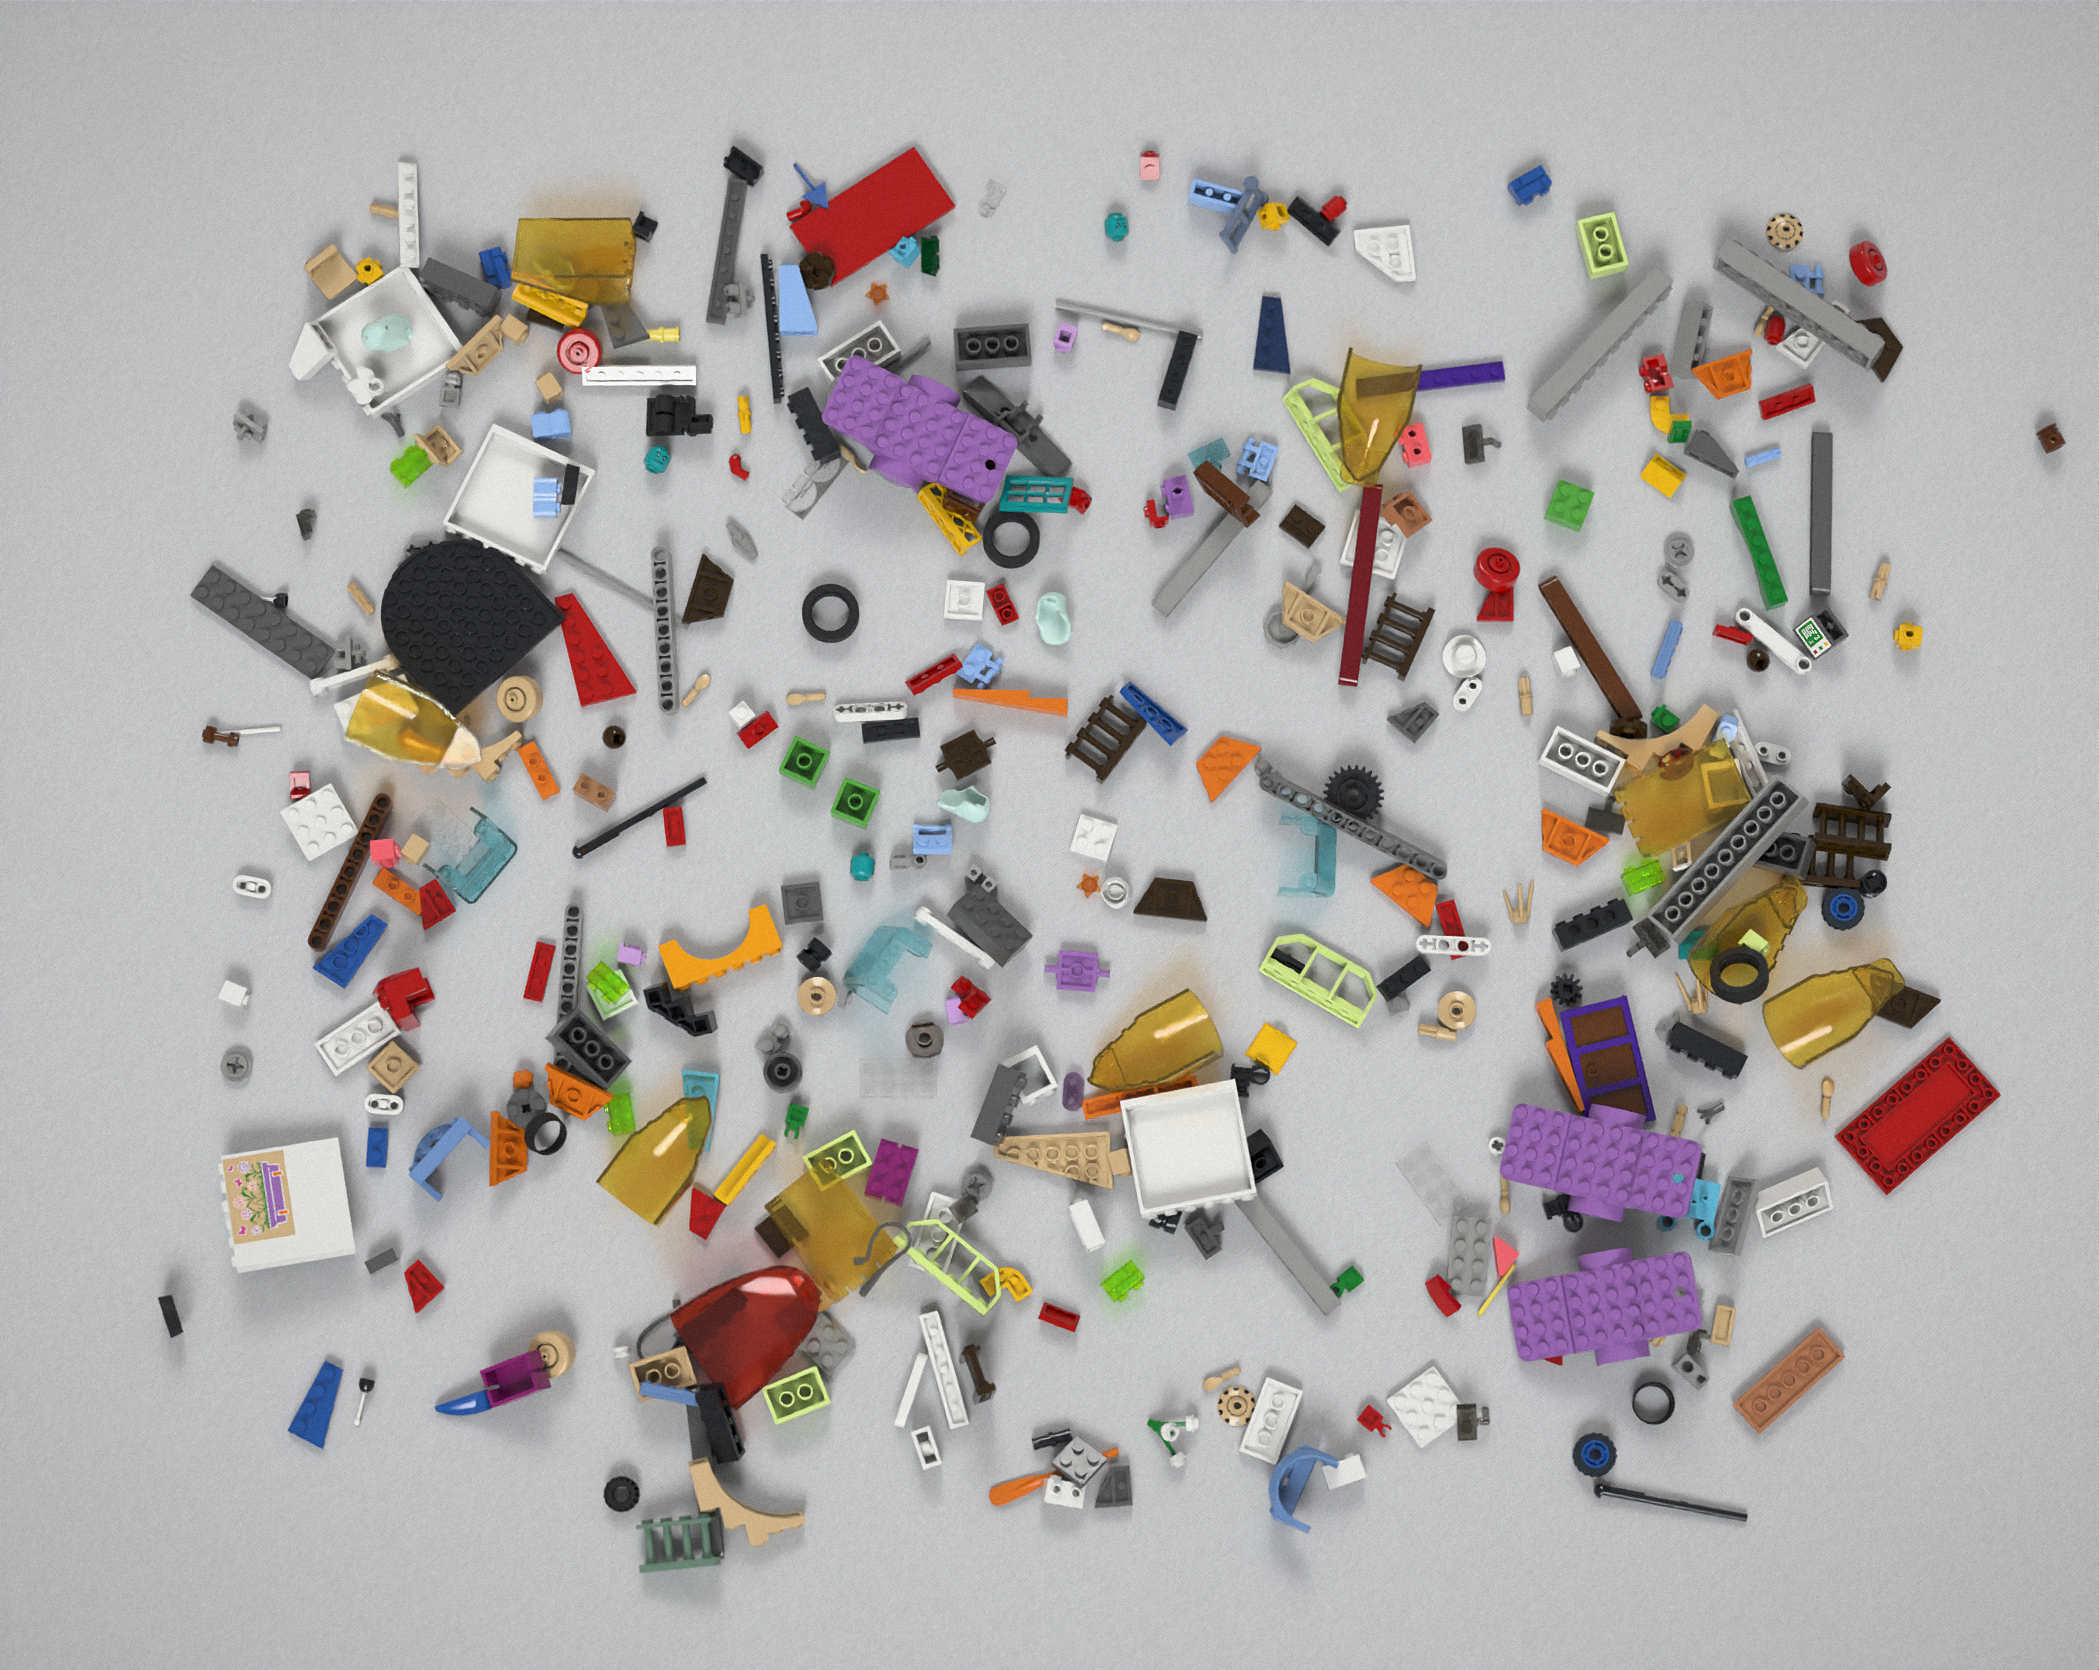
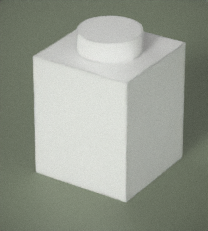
M1571 646L1553 653L1552 660L1560 677L1566 675L1568 678L1577 674L1580 664Z
M744 701L728 712L729 717L740 730L756 719V715Z
M226 980L218 998L225 1003L243 1009L244 1005H248L251 995L247 988Z

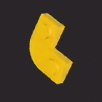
M1650 396L1651 423L1658 430L1662 431L1663 434L1669 433L1672 421H1689V414H1670L1669 396Z
M1010 1267L998 1268L1000 1290L1007 1287L1017 1303L1033 1293V1290L1018 1270ZM993 1271L979 1281L990 1298L996 1294Z

